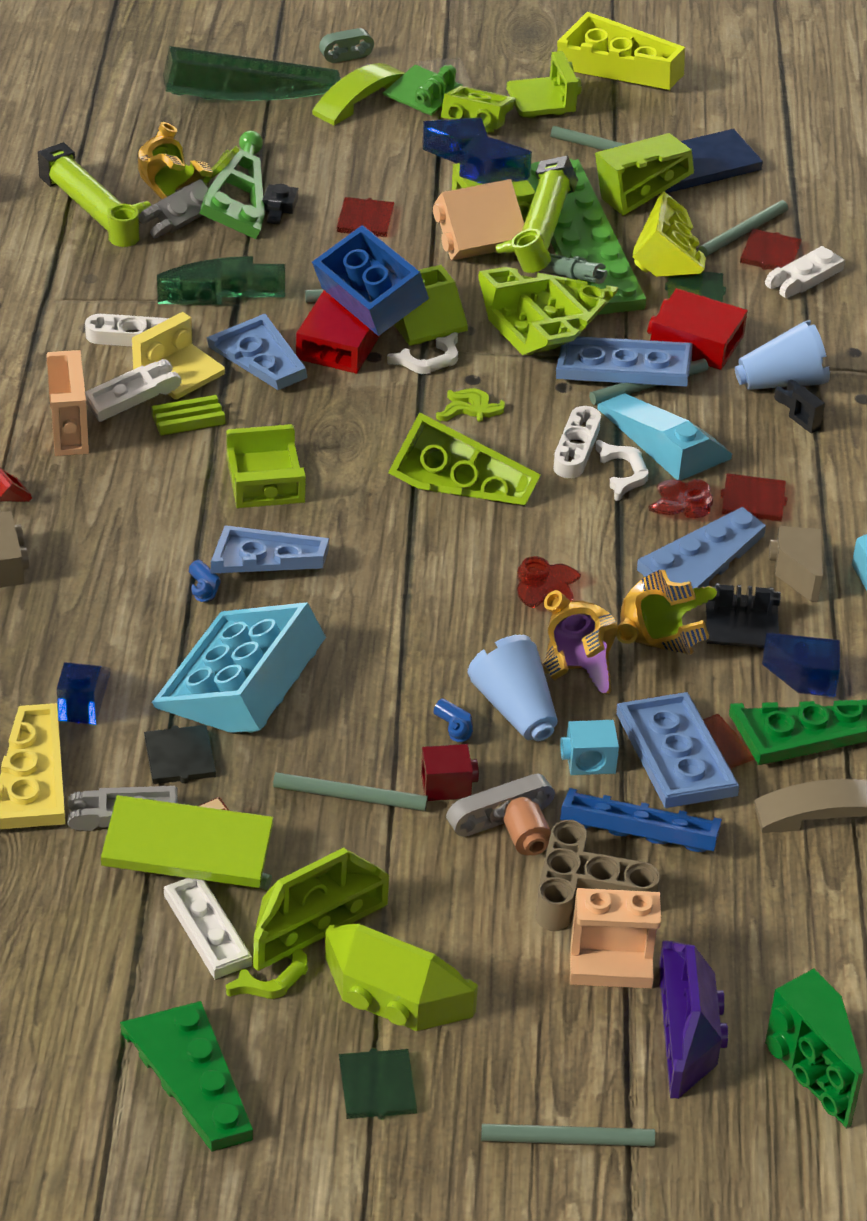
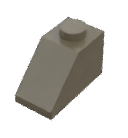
M779 526L777 540L771 539L769 545V560L775 561V576L809 601L818 602L823 577L821 529Z

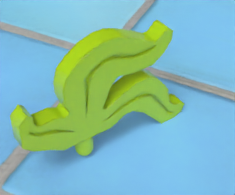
M237 145L230 151L227 149L220 156L218 162L211 168L214 172L212 177L205 176L201 179L205 185L218 175L240 151Z
M476 388L456 392L448 390L447 398L452 402L445 407L444 411L436 413V419L447 422L456 415L466 414L477 417V421L482 422L483 417L490 418L503 414L505 402L501 400L499 404H489V395Z

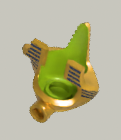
M161 122L158 134L139 149L138 170L140 176L161 199L172 195L182 187L203 179L205 176L212 177L214 173L208 163L194 160L190 161V166L185 164L183 148L179 141L174 139L177 129L166 122Z
M665 570L655 571L639 581L624 598L620 614L621 623L618 625L616 637L624 644H630L635 641L636 643L691 655L694 653L692 646L700 641L709 639V634L704 621L683 625L682 616L692 608L712 600L717 595V590L711 586L693 588L690 581L684 583L671 582Z

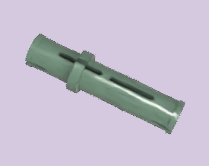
M550 254L551 262L544 269L540 270L545 273L562 275L570 279L586 280L596 284L603 283L607 277V270H601L606 268L604 264L589 262L584 257L579 256L568 258Z

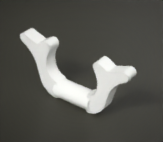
M454 332L447 337L436 338V348L445 351L443 355L428 360H419L410 354L409 349L405 348L400 353L388 354L387 363L401 365L420 374H429L433 371L453 366L458 361V351L455 346L458 342V333Z
M601 440L596 441L595 449L600 454L601 463H606L612 459H625L632 466L634 475L626 478H610V488L614 490V499L616 501L621 500L622 496L629 490L640 487L648 481V469L643 460L642 452L639 449L631 446L609 445Z

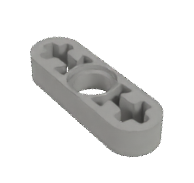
M532 774L456 801L447 811L446 818L457 835L466 837L504 824V810L512 800L527 797L537 803L541 810H543L554 799L555 791L542 774ZM506 801L501 807L495 809L499 804Z

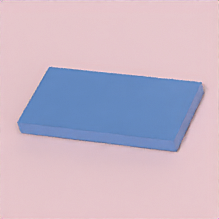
M577 336L574 341L561 346L556 367V379L687 387L693 344Z
M688 692L617 704L616 714L665 808L738 796L739 784Z

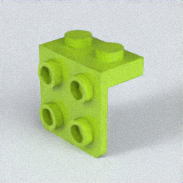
M556 51L551 54L550 77L508 81L506 89L510 97H515L514 106L518 114L523 117L533 118L538 115H561L566 112H576L577 95L581 94L582 86L580 78L574 74L572 62H568L563 51Z

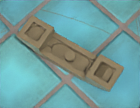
M818 780L792 785L765 794L754 801L761 832L800 831L802 820L867 816V780Z

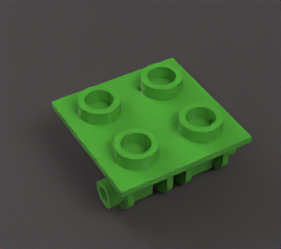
M415 64L387 88L383 95L432 116L443 106L444 94L463 85L455 82L456 69L452 65H444L437 74Z

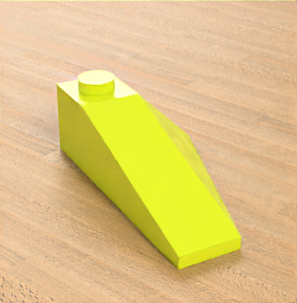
M665 191L659 195L634 246L632 256L634 262L642 271L646 273L650 271L656 277L701 274L705 269L706 258L703 252H697L696 250L700 243L698 238L690 232L694 227L688 212Z

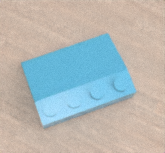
M308 602L221 611L152 703L157 709L229 733L246 731L253 733L259 731L266 725L268 718L275 708L283 701L285 694L292 684L298 680L300 673L307 663L316 655L317 649L326 636Z

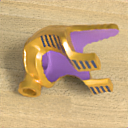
M558 590L550 592L544 600V607L552 613L548 626L550 641L545 662L542 663L544 673H549L550 677L556 680L566 674L568 669L585 668L590 678H592V682L598 687L597 689L603 694H610L609 651L617 634V621L609 612L594 603L570 601Z

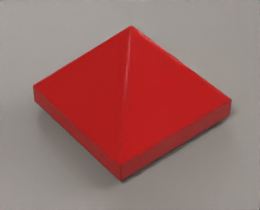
M0 468V501L30 502L32 499L31 493L20 480Z

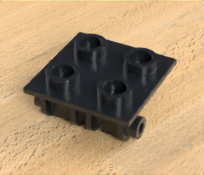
M716 583L714 588L717 590V595L706 603V628L709 634V639L706 640V643L779 649L778 606H780L781 592L774 591V587H756L755 595L753 596L752 586H748L747 594L741 595V585H737L736 594H734L733 585H720Z

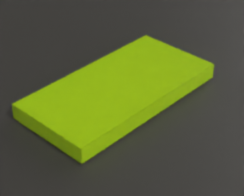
M117 795L101 854V866L260 888L273 827V817Z

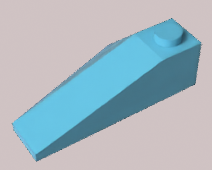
M624 393L598 404V410L678 482L732 459L730 451L714 437L689 420Z

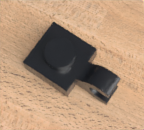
M285 184L268 185L263 197L264 210L269 211L267 223L280 224L283 213L293 214L298 200L299 188L289 187Z
M794 380L788 381L787 390H784L779 385L775 387V400L790 408L789 417L811 434L821 429L825 403L805 387H800L799 383Z

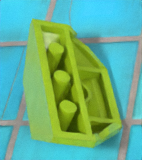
M341 848L277 880L262 898L254 933L253 967L260 971L291 955L295 950L303 949L324 938L329 925H336L338 927L351 924L388 905L389 874L346 848Z
M346 924L338 927L336 925H329L326 929L325 959L342 1001L351 1004L359 1010H366L386 1018L393 1024L403 1025L415 1031L473 1018L476 1013L478 985L470 979H464L454 967L437 955L361 924Z

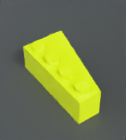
M588 11L557 41V51L564 52L568 62H572L574 72L667 90H670L684 75V46Z

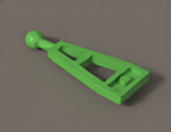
M250 130L241 135L239 139L240 151L222 169L208 188L199 214L256 239L261 231L265 210L260 158L254 156V154L261 150L263 140L259 133ZM240 165L248 169L249 176L235 170L236 167ZM227 182L249 192L251 205L242 204L219 191Z

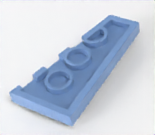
M741 507L638 559L637 571L646 577L655 571L665 570L671 582L684 583L690 581L693 588H706L709 586V581L717 573L719 575L724 573L729 568V563L735 557L740 558L764 536L766 525L745 508Z

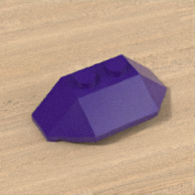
M662 940L659 978L670 1098L679 1099L718 1065L720 1048H727L728 1026L727 1023H720V1015L724 1014V991L717 990L715 972L695 945Z

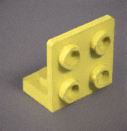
M184 312L132 337L133 370L142 365L145 367L155 361L158 362L159 360L166 359L173 367L172 372L175 371L181 377L182 383H180L178 389L168 393L173 399H179L225 374V367L192 344L191 317Z

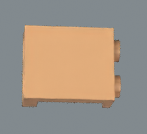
M81 351L48 352L49 400L52 411L55 456L89 454L86 396Z
M577 888L570 945V985L652 989L653 953L656 932L661 925L660 892Z

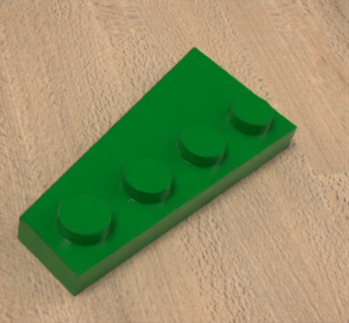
M867 700L834 701L833 706H821L815 704L814 701L799 702V707H779L778 702L762 703L761 708H745L744 703L730 704L729 715L758 765L867 742Z
M201 1001L120 1022L121 1034L128 1043L132 1042L139 1051L140 1059L147 1068L151 1067L169 1097L173 1096L182 1107V1114L211 1152L253 1140V1128Z

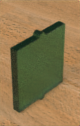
M702 271L701 274L668 276V282L665 283V290L668 291L667 299L670 298L676 288L723 302V295L726 294V287L723 286V273Z
M372 1048L369 1052L339 1054L346 1119L378 1117V1119L384 1120L386 1116L417 1114L408 1049L378 1051L376 1048Z

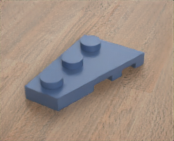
M266 314L206 337L209 348L277 390L308 378L305 366Z
M225 525L211 560V574L323 568L328 554L329 538Z

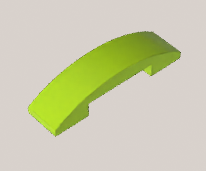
M383 63L370 64L358 68L339 80L324 94L313 108L312 115L335 126L354 114L355 103L382 87L385 89L389 88L405 73Z

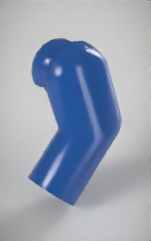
M196 560L190 565L189 573L198 581L197 586L192 584L191 590L196 600L208 602L215 598L221 580L217 574H211V569L202 560Z
M444 698L440 699L434 707V714L449 723L448 732L453 741H467L473 734L471 714Z

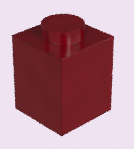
M468 744L422 747L421 779L424 795L428 796V801L454 800L471 796L472 783L479 781V768L477 759L470 758Z

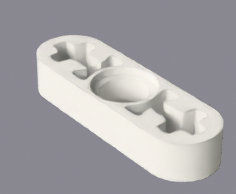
M94 314L85 321L86 339L94 344L132 346V337L169 318ZM128 330H138V332H125V331H128Z
M579 406L572 410L554 455L553 469L557 475L563 478H576L583 473L600 430L601 414L597 409L590 406ZM583 422H587L586 427L580 425H582ZM570 440H581L585 443L576 444L570 442ZM569 456L574 457L571 462H568Z

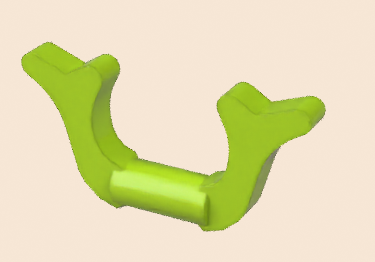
M301 948L292 952L291 955L287 956L292 960L291 964L276 979L270 981L257 980L251 976L248 970L242 969L238 979L226 984V995L231 997L239 994H251L267 999L280 998L286 995L287 990L302 975L307 973L308 961L306 953Z

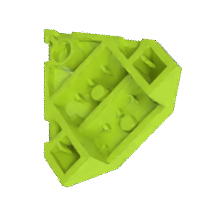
M510 267L479 271L478 275L488 320L522 355L549 351L574 341L618 291V287L606 285L605 289H600L596 286L588 285L587 281L537 273L536 278L523 276L518 273V269Z

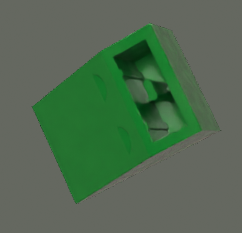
M813 968L775 989L765 1044L770 1053L775 1058L781 1059L794 1073L797 1081L803 1087H807L821 1101L825 1111L829 1115L835 1116L847 1129L852 1125L864 1072L842 996Z

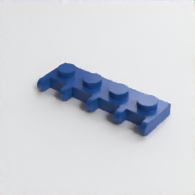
M569 788L562 804L560 820L577 821L585 829L590 827L607 829L609 833L616 836H628L631 834L646 837L649 842L655 844H666L668 842L680 844L694 852L715 850L722 822L721 818L716 817L712 821L688 816V812L682 810L678 814L649 808L647 803H641V806L614 801L611 800L612 796L607 795L599 798L579 794L578 790Z

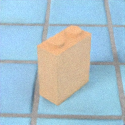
M511 179L445 191L440 194L433 205L434 218L436 222H440L443 232L441 237L444 250L449 252L451 261L497 252V244L512 240L513 237L522 232L524 226Z

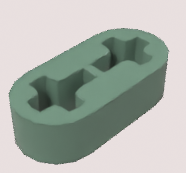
M362 28L327 34L319 44L320 52L331 63L366 57L374 48V40Z

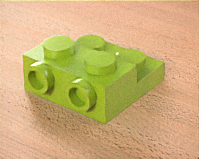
M459 86L444 94L441 118L449 119V123L453 125L466 126L469 123L477 125V129L480 131L494 132V129L497 130L504 125L506 113L514 108L515 97Z

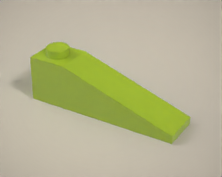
M420 412L388 472L392 476L421 490L526 506L541 477V474Z

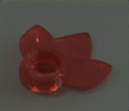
M674 479L662 481L657 485V491L662 498L648 507L649 511L658 514L675 515L683 512L688 518H701L711 512V506L713 505V496L710 494L711 487L707 482L699 479H693L687 484Z
M528 557L522 561L517 570V578L520 582L517 587L518 597L522 603L531 608L539 606L544 602L546 596L554 590L560 591L567 599L574 601L569 584L578 581L581 574L565 564L550 565L542 557Z

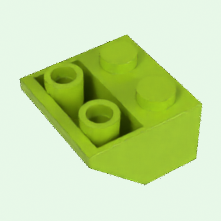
M441 264L418 270L421 273L429 299L394 324L409 346L434 340L438 337H445L454 332L468 331V324L456 282Z

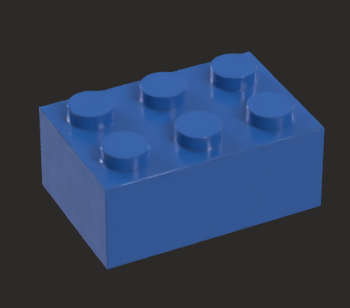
M363 225L312 261L321 288L378 336L429 299L420 271Z

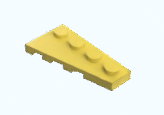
M57 703L19 706L9 738L7 755L4 756L1 764L0 829L65 824Z

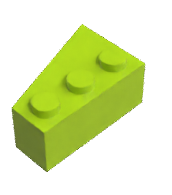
M670 133L595 153L601 199L623 216L694 173L692 150Z

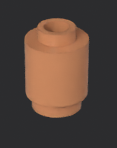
M527 797L516 798L509 802L504 810V824L516 850L522 855H538L544 852L549 844L551 830L540 806Z

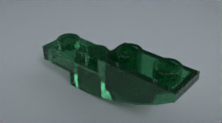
M253 256L204 260L172 268L157 274L158 304L222 305V297H285V264H253Z

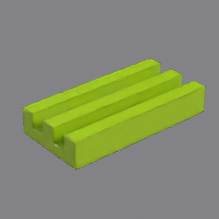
M217 395L151 406L152 417L160 435L225 424V413L222 411L221 404L218 403Z

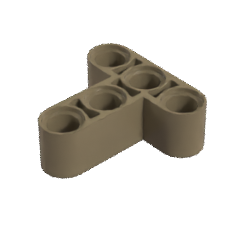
M574 820L559 821L553 826L538 888L536 920L541 927L549 931H560L567 928L572 921L577 888L658 892L660 883L658 869L652 864L642 861L585 852L587 839L585 827Z

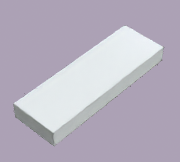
M186 878L164 886V897L214 980L252 966L250 952L205 880Z

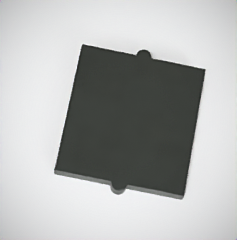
M206 725L181 728L172 726L171 729L144 732L153 784L178 781L185 784L188 780L216 777Z

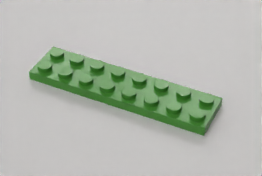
M570 159L578 182L574 193L566 195L551 240L556 255L568 258L575 256L584 257L589 262L602 263L606 266L605 269H601L607 270V277L603 283L596 284L587 281L588 285L596 286L600 289H605L606 285L618 287L617 293L598 314L645 309L646 297L579 159ZM539 162L521 165V172L536 192L539 184L536 176Z

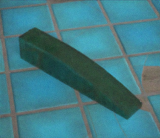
M169 46L163 72L166 92L179 96L185 94L194 95L203 99L216 98L246 101L282 100L324 94L341 80L339 71L336 69Z

